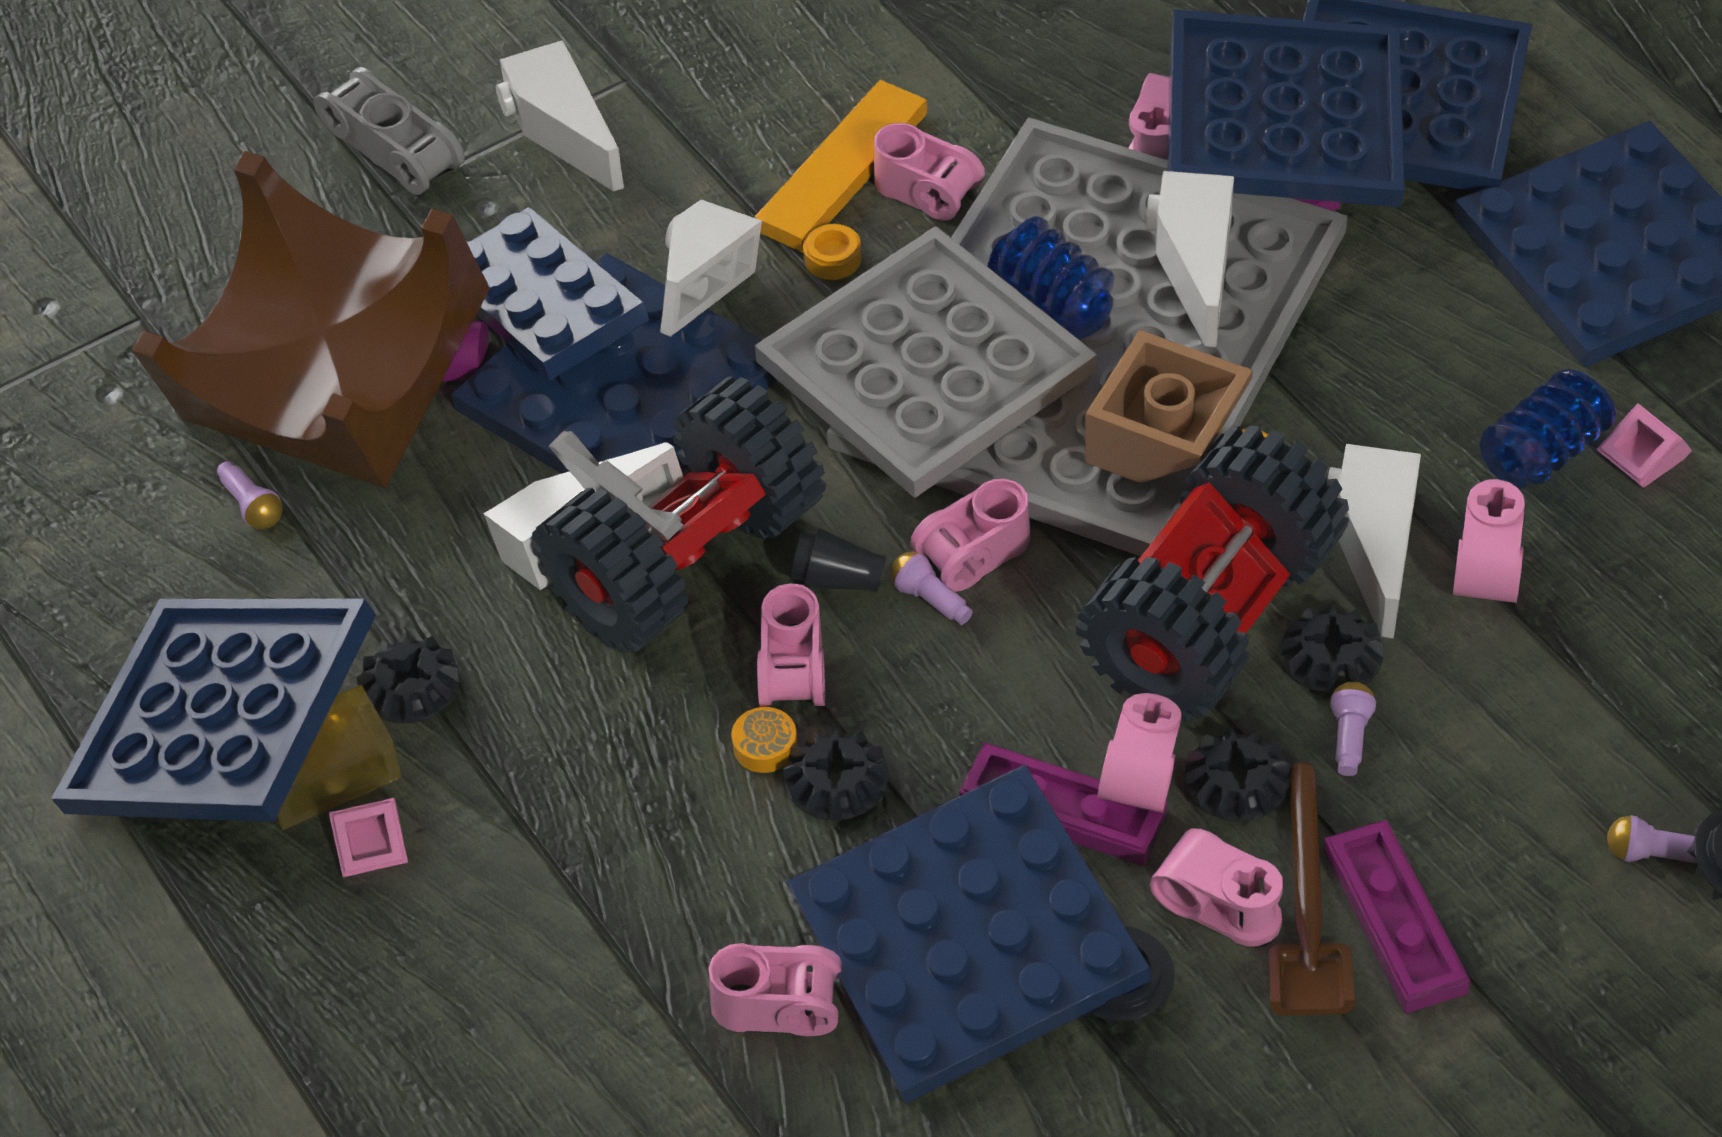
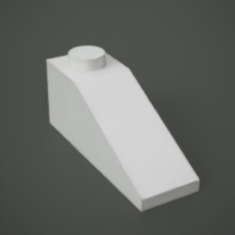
M563 40L500 59L503 83L496 85V92L504 115L506 117L514 115L524 136L612 191L623 189L618 146Z
M1163 171L1160 195L1149 194L1146 229L1157 230L1156 255L1204 346L1217 347L1232 217L1234 176Z
M699 200L672 219L665 236V244L669 248L660 333L672 336L755 273L761 220L704 200Z
M667 442L608 460L643 488L636 498L646 506L683 478L674 447ZM570 471L536 481L484 513L501 561L539 590L551 584L552 581L549 577L542 575L538 567L542 560L533 553L532 545L536 542L532 539V533L539 524L581 491L585 490Z
M1346 444L1342 469L1330 467L1328 479L1337 478L1343 488L1337 498L1347 499L1349 511L1345 515V517L1349 518L1348 527L1338 541L1374 622L1377 623L1380 636L1394 639L1421 454Z

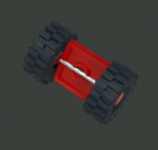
M733 376L727 377L681 412L678 418L674 420L673 427L677 430L672 434L674 444L682 448L677 454L681 463L688 465L692 472H689L648 505L650 509L676 513L682 519L680 522L683 526L668 541L660 539L656 533L651 535L644 527L646 521L637 512L632 516L628 512L627 504L618 497L612 501L607 491L599 489L595 492L593 487L581 491L539 524L536 530L533 531L532 539L536 542L532 545L533 553L542 560L538 564L542 575L549 577L552 581V584L549 586L556 597L561 596L568 604L565 609L573 618L578 616L583 621V628L589 634H599L601 643L609 648L615 645L618 652L625 654L629 651L631 653L637 652L682 615L686 610L684 606L688 604V596L682 592L686 585L683 577L675 574L673 570L683 569L700 559L705 553L703 546L718 533H725L739 526V529L748 535L754 531L759 539L765 540L768 536L772 539L822 499V493L826 490V482L820 477L825 474L823 464L813 458L818 453L813 442L804 440L800 434L804 431V428L797 419L792 422L785 415L787 408L779 400H776L774 403L769 400L766 389L760 385L752 389L750 381L742 377L737 381Z
M1239 426L1230 428L1225 435L1222 433L1202 460L1185 478L1181 486L1184 490L1180 494V504L1182 505L1139 559L1133 557L1127 559L1123 565L1119 563L1083 607L1077 617L1080 622L1076 626L1077 636L1084 638L1080 647L1085 656H1094L1096 658L1092 667L1099 676L1108 674L1113 679L1110 687L1121 694L1123 690H1126L1131 695L1150 693L1166 697L1173 701L1181 710V721H1189L1193 715L1200 719L1205 717L1209 711H1212L1248 661L1250 652L1245 650L1249 644L1248 630L1281 587H1290L1294 580L1299 585L1307 581L1310 575L1314 574L1348 527L1349 518L1345 517L1349 511L1347 499L1337 498L1343 488L1337 478L1326 479L1324 473L1328 467L1319 458L1312 463L1304 456L1308 450L1297 441L1292 447L1284 444V434L1273 430L1267 437H1264L1261 428L1257 426H1248L1244 433Z

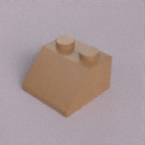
M1139 330L1085 414V463L1139 483L1196 466L1212 446L1252 380L1253 370Z

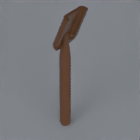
M1298 762L1290 769L1289 779L1295 922L1300 944H1281L1269 950L1270 1005L1276 1014L1282 1016L1346 1014L1355 1006L1352 950L1343 943H1320L1323 919L1316 772L1311 764Z

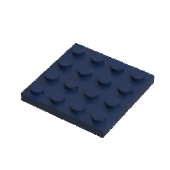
M1308 0L1303 20L1399 28L1405 180L1472 192L1479 191L1488 186L1500 188L1532 24L1395 0Z
M1173 9L1170 38L1167 171L1234 176V194L1401 207L1404 195L1399 28Z
M1650 120L1501 181L1500 188L1488 186L1461 197L1455 202L1454 217L1583 367H1587L1722 309V197Z
M605 253L596 263L643 301L649 317L648 322L551 381L507 343L451 394L456 411L561 474L569 472V470L550 449L549 445L563 431H572L598 463L667 442L674 447L681 471L683 472L688 465L681 463L677 453L682 448L674 444L672 435L677 431L673 427L674 420L678 418L681 412L727 377L733 376L736 381L742 377L750 381L752 389L760 385L766 390L777 379L756 362L755 345L761 342L762 339L709 309H706L672 336L660 333L665 285L614 256Z
M365 598L159 599L51 799L64 814L274 822L376 614Z
M1025 764L787 881L790 892L819 946L832 950L840 957L842 966L841 972L837 973L838 981L905 1104L1106 1004V1001L1126 994L1152 981L1147 962Z

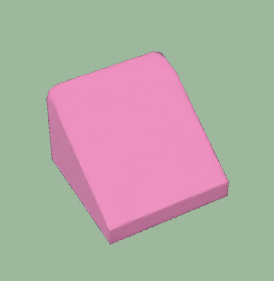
M1638 403L1596 449L1642 488L1679 464L1692 451L1679 435Z
M394 798L329 812L343 878L408 863L398 808Z

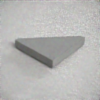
M563 431L549 445L550 449L584 489L593 487L595 492L602 489L609 493L612 501L617 497L627 504L628 512L632 516L637 512L646 521L644 527L651 535L656 533L660 539L668 541L683 526L680 522L682 519L676 513L650 509L636 498L643 488L608 460L599 464L572 431Z

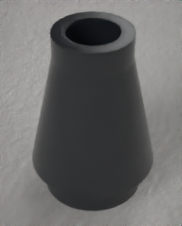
M818 528L817 533L802 530L793 561L791 579L805 582L804 586L807 588L868 590L877 593L886 556L874 554L821 528Z

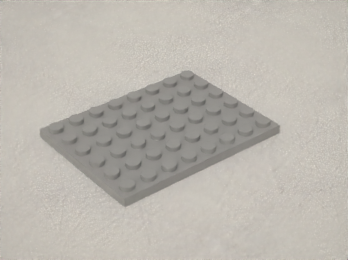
M1028 117L951 238L1097 354V371L934 485L966 496L979 488L983 483L993 479L1015 481L1024 488L1028 495L1029 518L1141 556L1182 505L1180 504V494L1184 488L1181 486L1195 466L1139 483L1085 463V414L1138 331L1142 330L1253 370L1252 380L1216 439L1222 433L1225 435L1230 428L1240 427L1345 235L1347 215L1292 198L1233 193L1217 347L1204 346L1156 255L1157 230L1146 229L1149 194L1160 195L1163 171H1167V160ZM830 426L827 431L828 448L873 463Z

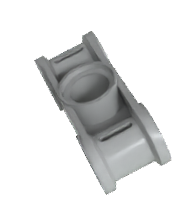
M364 67L354 69L349 74V81L332 93L322 92L314 99L317 115L333 135L347 141L367 156L374 164L380 166L399 180L408 191L415 195H421L429 188V181L445 169H456L464 163L465 155L463 148L455 135L445 125L435 122L410 104L405 97L398 95L380 82L371 71Z

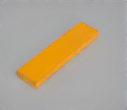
M879 80L754 217L762 221L760 233L803 253V243L806 236L813 229L829 224L874 174V138L877 132L884 126L893 123H906L916 127L928 114L927 99Z

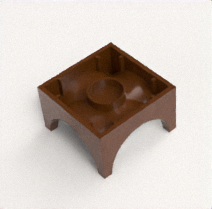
M244 150L233 169L242 194L243 222L241 240L231 276L219 301L203 323L188 336L175 342H168L163 336L143 330L132 352L181 419L386 488L484 302L490 286L452 214L431 208L421 227L423 237L399 238L373 232L352 224L318 206L288 184L273 169L264 156Z

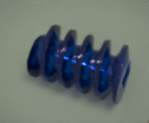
M1034 216L1026 219L1017 228L1004 235L990 254L987 265L989 269L1080 340L1091 336L1100 330L1109 318L1114 301L1110 294L1114 287L1115 279L1112 271L1105 267L1098 268V263L1092 255H1082V250L1078 244L1071 241L1066 242L1064 234L1058 229H1050L1047 220L1043 217Z
M1572 369L1557 371L1546 383L1537 387L1530 396L1522 399L1513 410L1506 412L1498 420V423L1491 424L1481 434L1479 446L1482 457L1489 470L1497 479L1510 482L1519 490L1527 486L1528 482L1543 484L1552 476V471H1559L1568 463V457H1576L1584 449V444L1593 443L1600 436L1601 431H1607L1616 423V408L1607 391L1590 376Z

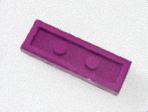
M985 742L983 743L959 791V796L1025 764L1073 843L1145 866L1167 818L1168 802L1165 803L1163 813L1100 799L1097 798L1100 784L1099 779Z
M1387 819L1325 838L1323 851L1404 1014L1468 994L1470 979Z

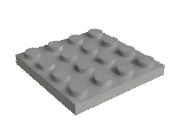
M937 226L755 345L756 362L914 498L1097 371V354Z

